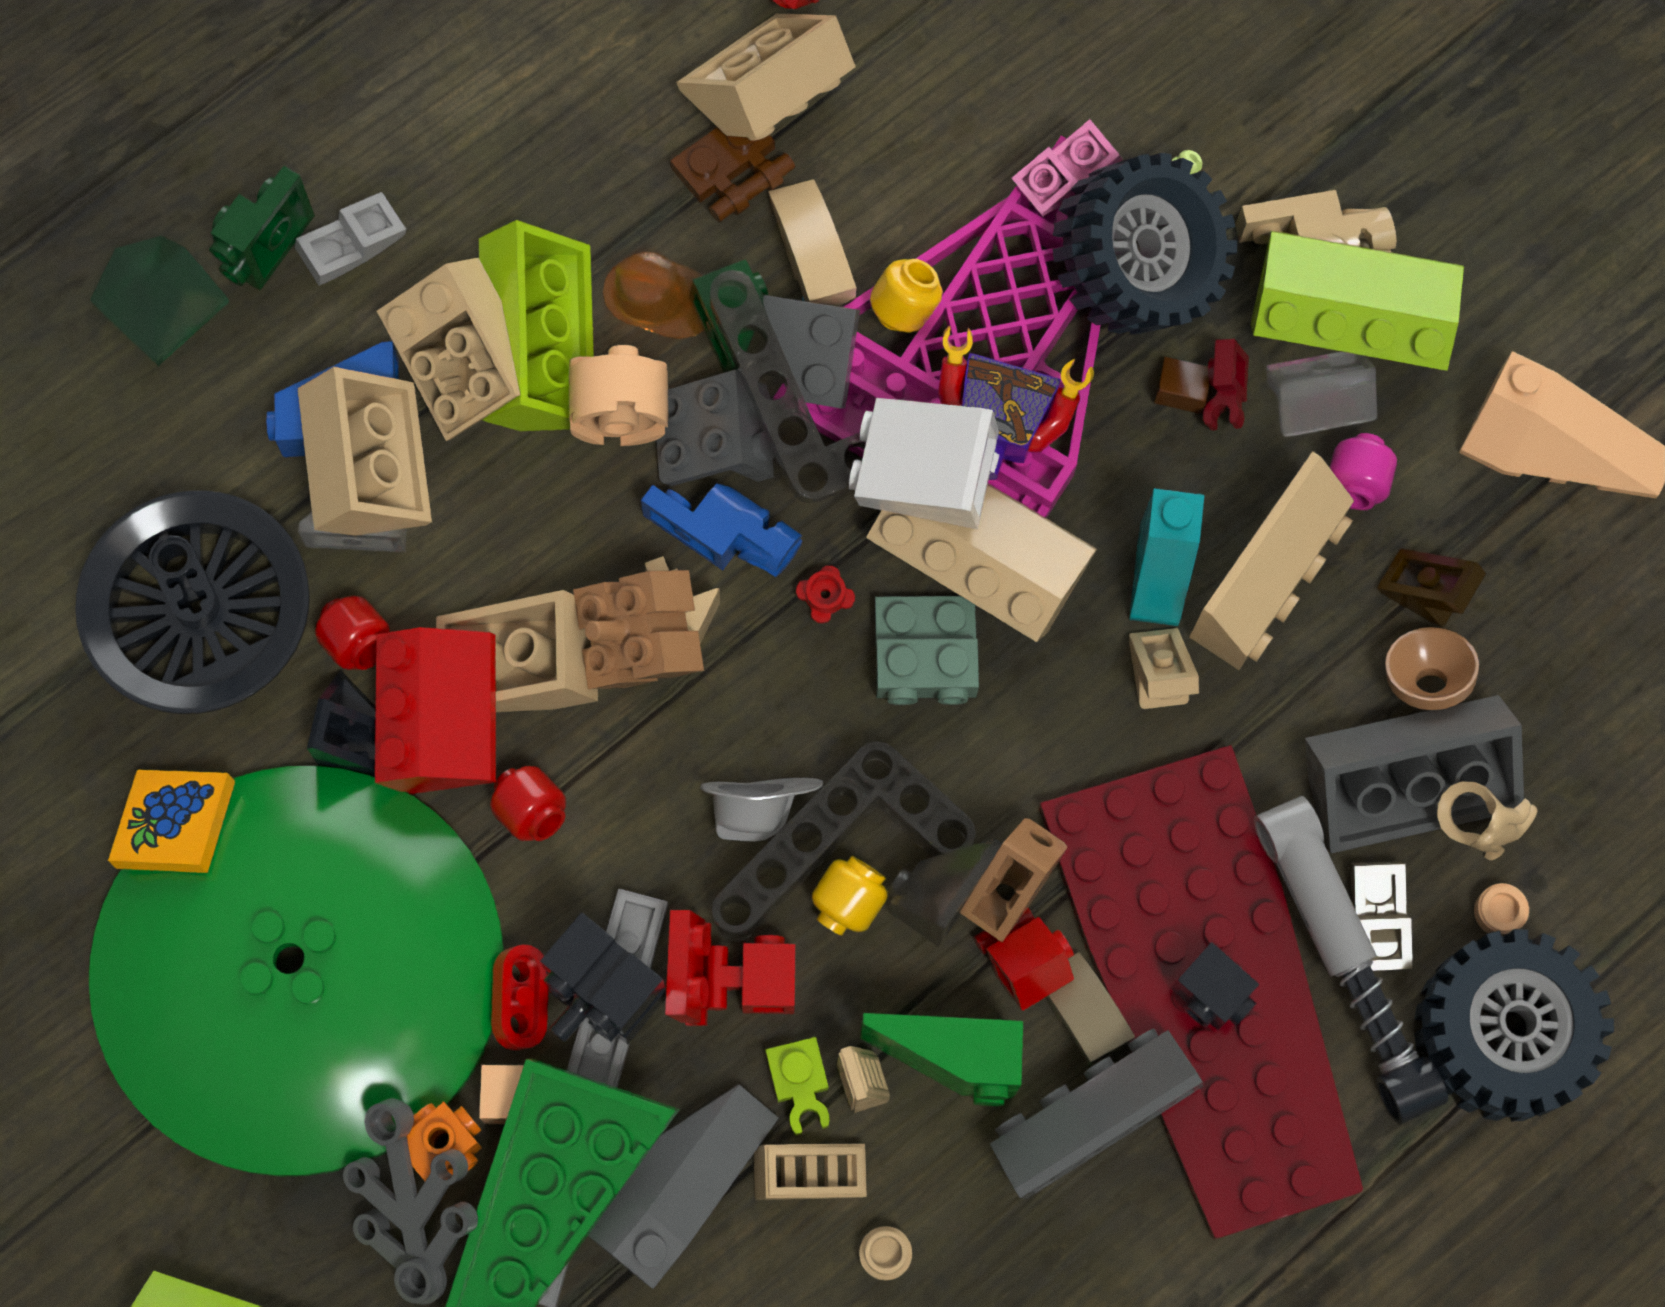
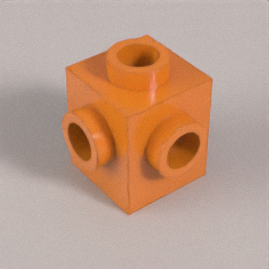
M445 1102L437 1108L430 1103L414 1115V1123L410 1133L407 1135L412 1166L424 1181L427 1180L431 1173L433 1158L447 1150L455 1149L460 1151L468 1162V1171L478 1162L474 1155L482 1147L474 1136L482 1130L462 1106L453 1112ZM448 1135V1144L441 1149H437V1141L441 1137ZM446 1160V1169L453 1175V1167Z

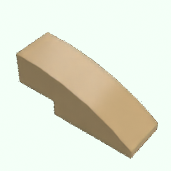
M815 180L768 191L795 280L799 282L804 301L843 307L856 299V285L847 258Z

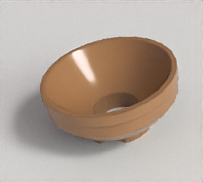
M1434 627L1419 628L1402 635L1391 645L1386 656L1385 670L1388 684L1392 692L1400 700L1419 709L1440 710L1457 705L1471 694L1478 679L1479 660L1474 647L1456 632ZM1436 676L1441 678L1446 683V686L1439 692L1428 693L1421 690L1416 683L1422 677Z

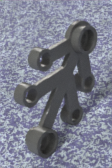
M392 1098L371 1106L366 1112L364 1124L371 1140L379 1145L386 1146L395 1194L380 1181L378 1165L367 1157L349 1163L344 1169L343 1179L350 1191L362 1194L377 1208L356 1217L353 1223L355 1237L362 1244L373 1247L396 1268L394 1275L395 1287L404 1300L410 1303L425 1305L436 1301L444 1293L447 1277L443 1264L459 1238L475 1230L478 1224V1215L474 1207L467 1202H458L446 1208L441 1214L440 1221L442 1227L427 1247L424 1226L448 1187L466 1176L468 1162L465 1156L455 1149L447 1150L435 1156L431 1162V1173L417 1194L407 1135L410 1133L414 1123V1115L406 1103ZM446 1160L453 1167V1175L446 1169ZM358 1168L364 1173L365 1182L360 1179ZM456 1213L461 1216L463 1220V1227H461L457 1223L455 1218ZM368 1220L374 1225L375 1234L370 1231ZM389 1220L402 1231L405 1247L389 1234Z

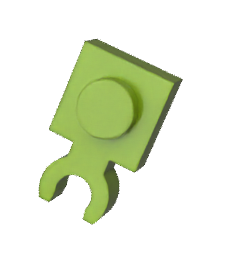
M816 1037L766 1049V1056L778 1103L793 1099L794 1107L790 1113V1127L796 1136L802 1135L799 1119L807 1111H812L818 1115L822 1129L828 1128V1110L815 1097V1093L829 1089Z

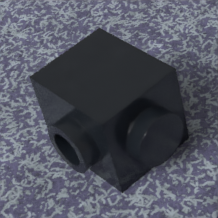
M1211 942L1171 989L1186 1002L1183 1008L1193 1020L1203 1027L1211 1024L1219 1030L1228 1020L1237 1026L1257 1004L1250 995L1259 986V983Z

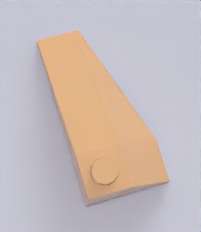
M1513 351L1498 372L1459 451L1460 454L1504 475L1520 477L1522 474L1549 478V482L1561 484L1571 481L1595 485L1598 490L1655 499L1659 496L1665 483V446L1557 372Z

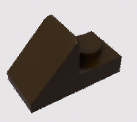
M1400 548L1377 589L1381 594L1434 625L1444 627L1452 613H1464L1484 579L1486 572L1474 561Z

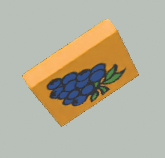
M137 770L108 861L116 869L208 873L235 780L228 773Z

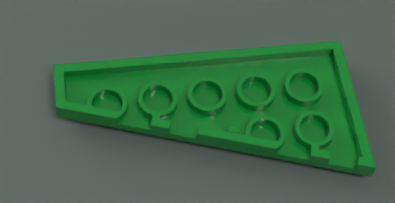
M532 1058L526 1059L478 1205V1224L475 1230L469 1233L446 1307H536L680 1109Z

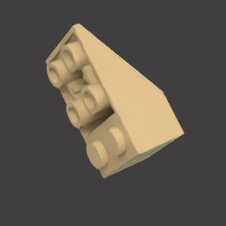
M479 258L443 265L377 311L446 441L453 439L520 395L502 301Z

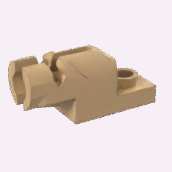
M1336 190L1244 205L1235 224L1239 243L1254 241L1256 244H1268L1271 231L1387 252L1395 249L1397 242L1393 219L1386 207L1376 209H1345L1341 211Z

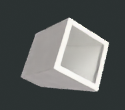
M876 398L873 412L866 411L861 424L860 441L866 442L862 461L854 460L850 473L849 489L855 490L854 497L858 504L864 507L978 529L999 434L993 410Z

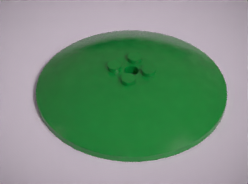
M286 766L260 770L233 778L235 780L234 788L208 873L120 870L103 903L94 931L89 966L91 1013L97 1039L117 1083L137 1110L154 1127L175 1143L202 1158L228 1168L252 1174L278 1177L311 1176L336 1172L345 1169L349 1163L360 1158L374 1159L387 1153L386 1146L372 1141L366 1132L364 1120L366 1112L371 1106L387 1099H398L406 1103L411 1108L413 1115H415L430 1103L437 1108L443 1102L449 1105L455 1099L480 1062L493 1033L491 1026L493 967L498 955L504 951L502 928L495 900L486 878L472 853L456 832L436 812L407 792H399L375 783V778L369 775L341 768ZM294 946L302 949L305 957L302 967L292 974L279 972L276 964L279 953L287 947Z

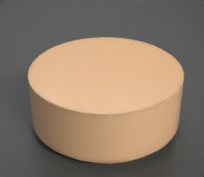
M1500 883L1488 887L1478 896L1474 906V915L1478 925L1486 933L1500 931L1501 936H1505L1512 930L1520 929L1524 926L1529 916V905L1526 897L1518 888Z

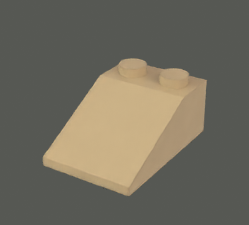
M560 590L436 617V628L481 631L496 634V712L551 710L598 701V689L588 690L582 649L590 648L591 641L586 637L585 629L579 630L573 594Z

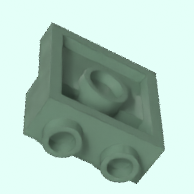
M962 596L875 597L876 698H887L888 703L893 705L915 704L918 702V698H938V702L941 704L958 705L968 702V698L977 696L979 673L975 604Z

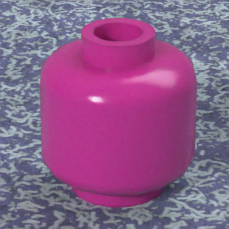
M1369 433L1358 434L1355 438L1343 440L1336 446L1330 469L1353 498L1354 502L1350 507L1351 509L1368 510L1388 498L1397 467V457L1391 448L1385 445L1383 439Z

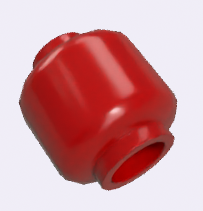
M347 596L327 603L320 613L315 629L317 642L332 660L345 670H366L375 666L376 635L391 632L387 621L362 596Z
M524 766L519 769L512 768L502 773L494 784L495 791L490 801L491 811L515 838L520 841H543L560 829L566 817L564 812L566 797L564 792L544 771L536 766Z

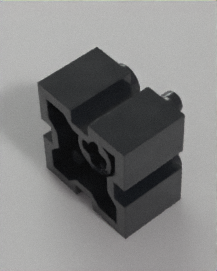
M582 912L540 960L543 969L546 970L547 976L543 981L549 986L548 991L567 1007L550 1027V1031L563 1042H566L585 1018H588L589 1021L587 1023L607 1041L612 1043L616 1037H619L628 1045L666 1000L664 980L631 952H627L616 943L613 937Z

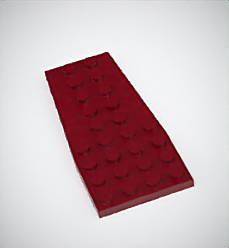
M1232 745L1040 803L1039 810L1046 830L1065 842L1068 847L1059 860L1058 866L1087 952L1101 983L1135 1035L1133 1040L1153 1028L1158 1035L1169 1030L1203 1081L1204 1087L1160 1115L1168 1131L1167 1137L1173 1151L1177 1152L1189 1182L1187 1183L1194 1199L1198 1200L1210 1228L1209 1234L1211 1238L1219 1239L1362 1192L1363 1186L1283 888L1275 865L1265 852L1256 833L1254 817L1257 815ZM1211 942L1259 983V986L1250 995L1257 1004L1237 1026L1228 1020L1219 1030L1211 1024L1203 1027L1193 1020L1183 1008L1186 1002L1171 989Z

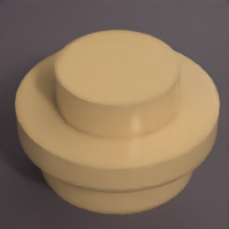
M882 1226L871 1230L864 1237L860 1245L859 1258L864 1270L873 1278L884 1281L893 1280L900 1277L908 1269L912 1260V1247L903 1232L893 1227Z

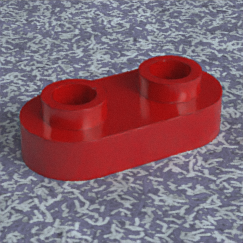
M518 945L502 951L496 958L493 967L492 1031L500 1045L513 1051L536 1046L542 1041L547 1031L548 985L543 981L547 975L540 962L544 955L531 945ZM513 965L520 971L519 981L515 980L512 975ZM512 1016L516 1018L519 1024L517 1033L511 1027Z

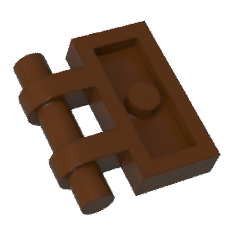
M718 127L670 160L672 171L700 203L714 193L719 196L720 199L709 206L710 213L718 222L723 221L732 213L735 215L741 214L749 208L750 200L766 189L772 191L783 183L782 177L795 169L793 160L786 152L773 161L765 158L766 155L775 150V141L770 135L752 141L748 137L726 136ZM748 168L753 172V175L737 186L731 183L734 178Z

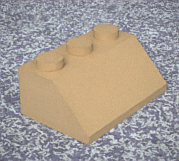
M776 13L676 83L679 90L726 136L748 137L749 140L753 141L770 135L775 130L774 125L783 118L796 115L808 107L807 101L817 94L836 88L841 83L840 78L856 66L836 15Z
M333 367L299 387L298 397L314 530L357 536L426 526L432 523L414 382Z

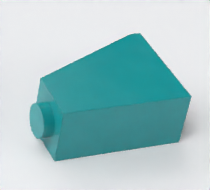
M1153 489L1139 526L1129 620L1173 626L1179 625L1200 543L1204 495Z

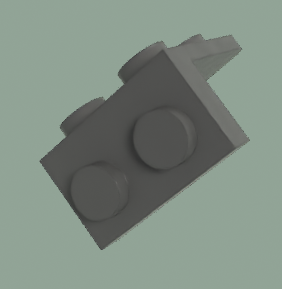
M732 370L668 389V428L665 427V434L657 440L660 481L666 485L675 486L729 470L757 482L774 478L773 459L775 457V445L771 437L769 419L772 401L767 385L737 370Z

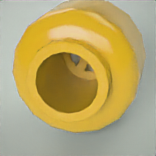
M902 259L893 261L885 269L872 289L870 303L873 312L886 328L901 332H914L921 329L929 320L941 302L943 291L936 271L929 264L918 259Z
M851 856L848 861H833L811 895L813 904L821 911L816 919L822 925L841 936L846 929L854 932L866 931L887 900V890L882 885L885 877L854 856Z

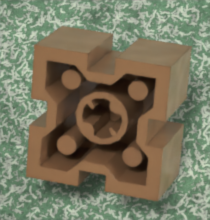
M689 570L646 571L619 578V582H602L573 590L579 630L585 629V635L591 641L590 648L582 649L588 690L628 688L658 681L657 678H673L704 671L698 631H688L685 613L695 611Z

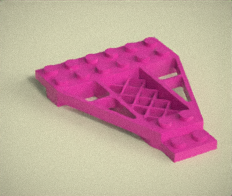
M1060 136L1052 151L1065 141L1066 138ZM1016 186L1009 197L916 258L932 267L974 238L981 236V239L942 295L940 304L929 320L918 331L901 357L857 332L846 408L794 401L787 378L773 397V405L863 458L866 442L860 441L861 424L865 412H873L876 398L941 404L938 396L941 370L932 372L927 352L944 348L943 337L934 338L945 320L947 326H950L949 343L955 347H961L962 344H965L967 342V332L957 333L953 313L977 308L983 328L971 331L973 342L986 340L991 359L1014 366L1024 365V369L1061 379V374L1047 366L1044 361L1078 311L1069 300L1077 291L1074 286L1062 288L1059 280L1050 281L1045 262L1054 260L1052 249L1063 246V238L1053 236L1054 223L1065 220L1068 216L1058 211L1060 206L1042 216L1021 189ZM1023 234L1030 238L1033 252L1008 256L1004 241L1005 237ZM997 244L1000 259L985 262ZM1037 264L1042 283L1017 288L1012 269ZM1004 271L1008 290L983 295L978 275ZM970 282H972L975 297L959 300ZM873 287L844 307L860 310V315L872 307L870 296ZM1074 289L1058 313L1053 293ZM1045 295L1050 315L1025 320L1020 300ZM1012 302L1016 322L991 326L987 306ZM1092 322L1081 382L1085 380L1088 369L1094 366L1101 325H1095ZM1049 327L1033 351L1028 331ZM1020 333L1025 353L999 358L994 338ZM919 359H921L923 371L915 366ZM1061 380L1059 388H1064L1065 385ZM1090 384L1077 393L1080 396V401L1075 412L1068 457L1048 446L1042 452H1029L1024 463L1003 459L998 478L996 480H988V483L1047 518L1073 478L1076 470Z

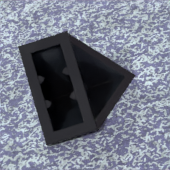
M341 670L318 699L307 750L319 766L341 768L375 776L376 706Z

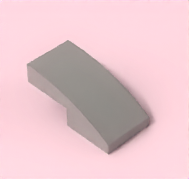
M380 192L341 209L337 221L296 238L295 249L320 286L356 268L388 248L406 234V228L384 194Z

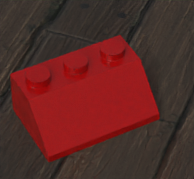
M424 627L377 634L375 783L399 792L417 794L496 782V634L481 631Z

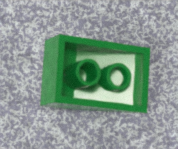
M863 1013L860 1032L861 1040L959 1095L973 1096V1104L1003 1106L1005 1099L1014 1098L1021 1087L1023 1021Z

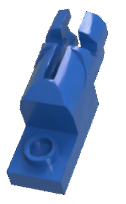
M716 484L694 512L690 511L692 506L680 494L670 489L664 493L654 485H652L641 500L644 517L722 571L737 551H739L740 554L737 556L739 559L777 577L788 566L802 544L801 537L803 535L783 521L768 529L769 511L761 508L737 490L728 486Z

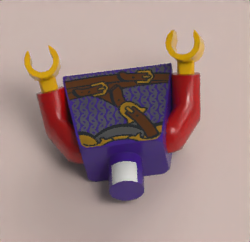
M948 326L943 334V346L948 352V356L942 359L938 388L940 403L993 410L999 434L989 480H996L1003 459L1024 463L1029 452H1042L1066 432L1080 401V396L1077 393L1093 380L1094 370L1090 367L1086 373L1085 380L1083 382H1075L1070 377V368L1074 364L1075 359L1069 361L1062 368L1061 379L973 353H969L968 360L966 361L963 359V355L971 349L973 344L971 330L968 328L967 342L961 347H955L948 341L950 335V326ZM1061 380L1065 385L1064 388H1059Z

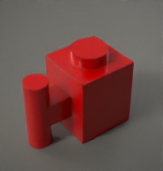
M1027 908L1003 942L985 930L973 937L982 954L988 952L996 977L1022 1011L1075 980L1068 960L1074 956V953L1067 939L1058 929L1051 933L1040 917L1034 918L1029 908Z
M756 936L754 937V943H743V966H728L727 946H711L707 956L709 998L706 1009L726 1010L727 990H742L743 1013L794 1014L795 944H785V937Z

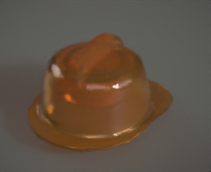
M641 252L618 263L612 268L605 279L603 295L606 306L619 320L664 337L675 339L695 337L704 331L688 297L692 280L703 276L695 270L672 262L659 253Z

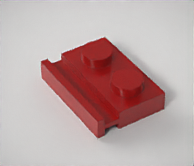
M670 910L665 1015L680 1023H685L686 1026H707L708 1010L706 1006L709 998L707 956L711 948L712 924L705 923V919L691 910Z

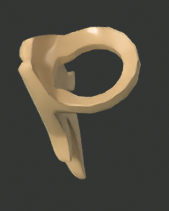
M1465 781L1451 785L1442 794L1437 810V818L1441 829L1449 838L1486 852L1484 857L1488 860H1495L1500 857L1505 851L1502 845L1518 840L1527 831L1537 815V807L1531 805L1526 798L1514 809L1507 808L1502 805L1486 786L1477 782ZM1473 792L1481 796L1486 802L1492 819L1488 828L1481 835L1464 832L1453 822L1451 807L1455 799L1461 794Z

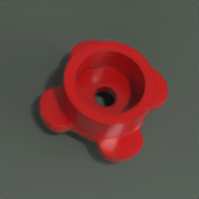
M833 566L823 567L821 571L813 574L809 580L800 581L796 588L797 597L800 600L806 601L812 610V619L821 624L829 622L831 615L841 608H851L855 602L854 592L846 588L843 579L840 577L839 570ZM821 592H830V597L827 599L822 598Z

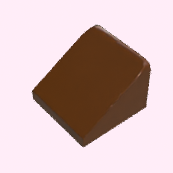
M1164 357L1154 403L1202 414L1210 383L1208 366Z

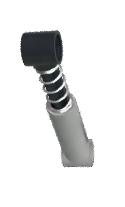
M1299 796L1255 816L1254 826L1260 843L1269 858L1274 863H1277L1329 976L1336 975V977H1342L1340 986H1346L1353 1000L1350 1007L1356 1008L1362 1019L1363 1024L1360 1026V1029L1367 1030L1373 1043L1370 1051H1377L1379 1055L1378 1067H1380L1382 1074L1377 1077L1376 1085L1382 1102L1390 1116L1397 1124L1402 1125L1447 1104V1090L1438 1070L1428 1057H1419L1416 1054L1417 1052L1412 1049L1413 1044L1406 1042L1401 1032L1403 1022L1395 1019L1390 1008L1393 1001L1385 998L1380 987L1383 979L1375 977L1371 965L1374 962L1372 958L1377 956L1323 843L1324 833L1313 807L1304 796Z

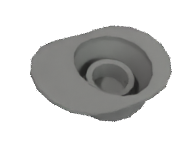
M785 778L751 783L707 782L701 784L700 789L713 794L715 830L720 838L754 842L766 840L777 834L786 824L794 796L823 787V781L814 778Z

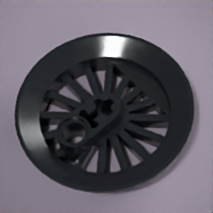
M176 492L157 497L132 509L109 527L90 552L79 578L75 606L76 623L83 648L92 665L101 677L120 694L137 704L161 712L174 714L208 713L230 707L255 695L277 677L288 664L302 639L307 624L310 602L309 581L304 562L294 541L286 530L263 509L249 501L221 492ZM203 534H217L220 537L205 572ZM190 535V543L182 537ZM237 539L248 544L249 546L221 574L234 540ZM261 555L271 564L272 567L236 583ZM174 557H187V563L184 568L173 573L166 572L167 564ZM139 564L158 581L161 590L127 579L133 569ZM277 581L279 583L280 596L241 599ZM121 592L161 604L117 608ZM200 600L202 610L193 614L191 604ZM280 611L276 627L236 615ZM157 620L119 638L117 623ZM227 626L264 637V639L249 646ZM214 632L219 633L238 651L225 656ZM162 636L135 665L128 660L125 655L126 652ZM205 638L216 659V662L207 666ZM176 645L162 682L149 677V672ZM193 645V672L179 679Z

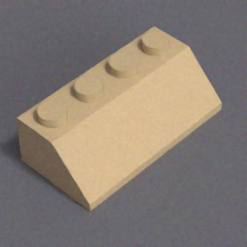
M1315 452L1310 454L1202 610L1189 637L1238 670H1240L1248 657L1255 662L1258 661L1273 639L1271 635L1266 633L1273 620L1277 618L1284 623L1300 599L1293 594L1302 579L1309 584L1313 581L1327 560L1319 555L1328 540L1337 545L1353 522V520L1345 515L1354 500L1321 456Z
M989 483L987 484L978 529L881 510L866 537L1036 642L1050 630L1097 550Z

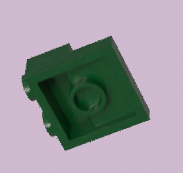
M283 166L275 178L270 177L263 183L258 192L256 203L239 194L230 206H224L216 215L212 231L210 232L214 243L209 248V251L222 262L218 270L232 283L243 286L246 282L260 291L296 243V238L302 235L315 217L300 175Z

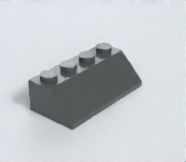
M1499 695L1457 704L1446 709L1429 710L1305 738L1308 781L1330 853L1441 829L1437 818L1440 798L1451 785L1462 781L1477 782L1486 786L1502 805L1507 808L1514 809L1524 800L1522 725ZM1473 792L1461 794L1455 799L1451 807V817L1455 825L1492 817L1486 802L1481 796Z
M1154 1028L1147 1031L1128 1044L1132 1051L1130 1055L1115 1064L1110 1056L1103 1059L1083 1073L1088 1080L1072 1092L1069 1091L1066 1085H1063L1039 1101L1043 1110L1025 1120L1022 1113L995 1129L999 1138L990 1143V1146L1021 1199L1030 1198L1204 1087L1203 1081L1169 1030L1161 1035H1158Z

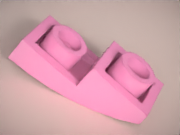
M1089 119L1053 151L1050 147L1046 148L1013 176L1012 180L1040 214L1044 216L1061 206L1063 199L1075 196L1071 188L1079 180L1088 178V174L1097 169L1118 163L1123 159Z

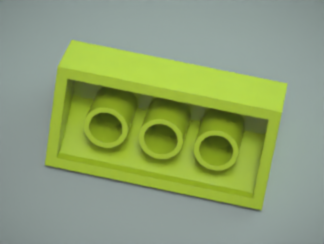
M515 220L479 238V260L502 301L520 395L482 419V421L517 431L570 429L569 361L576 357H594L590 245Z
M1271 231L1251 320L1252 332L1254 336L1447 371L1459 323L1464 266Z

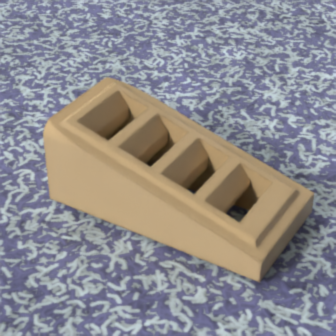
M853 1046L841 1049L838 1055L837 1068L850 1110L856 1113L887 1103L890 1099V1093L877 1055L870 1050Z
M865 1144L761 1145L754 1152L755 1199L792 1200L867 1197ZM817 1156H824L825 1187H818ZM837 1156H846L847 1186L838 1187ZM781 1157V1187H777L776 1158ZM795 1157H802L803 1187H796Z

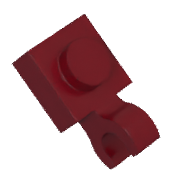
M1235 339L1216 340L1215 358H1210L1208 362L1209 382L1217 390L1216 396L1206 404L1203 411V420L1211 431L1217 430L1218 417L1226 411H1230L1229 420L1235 429H1241L1244 424L1245 416L1242 410V402L1247 401L1249 356Z

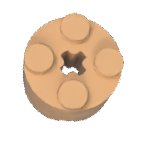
M629 345L613 346L608 350V355L576 357L569 361L570 431L574 437L597 445H604V437H620V446H633L658 440L665 434V427L668 428L669 420L668 371L665 362L638 356V349Z

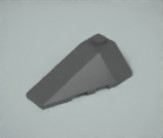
M734 1086L659 1137L589 1233L588 1237L644 1284L654 1289L692 1241L779 1118L742 1086Z

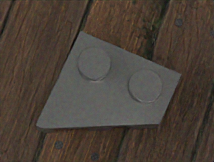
M764 295L763 305L793 400L829 407L846 408L860 310Z

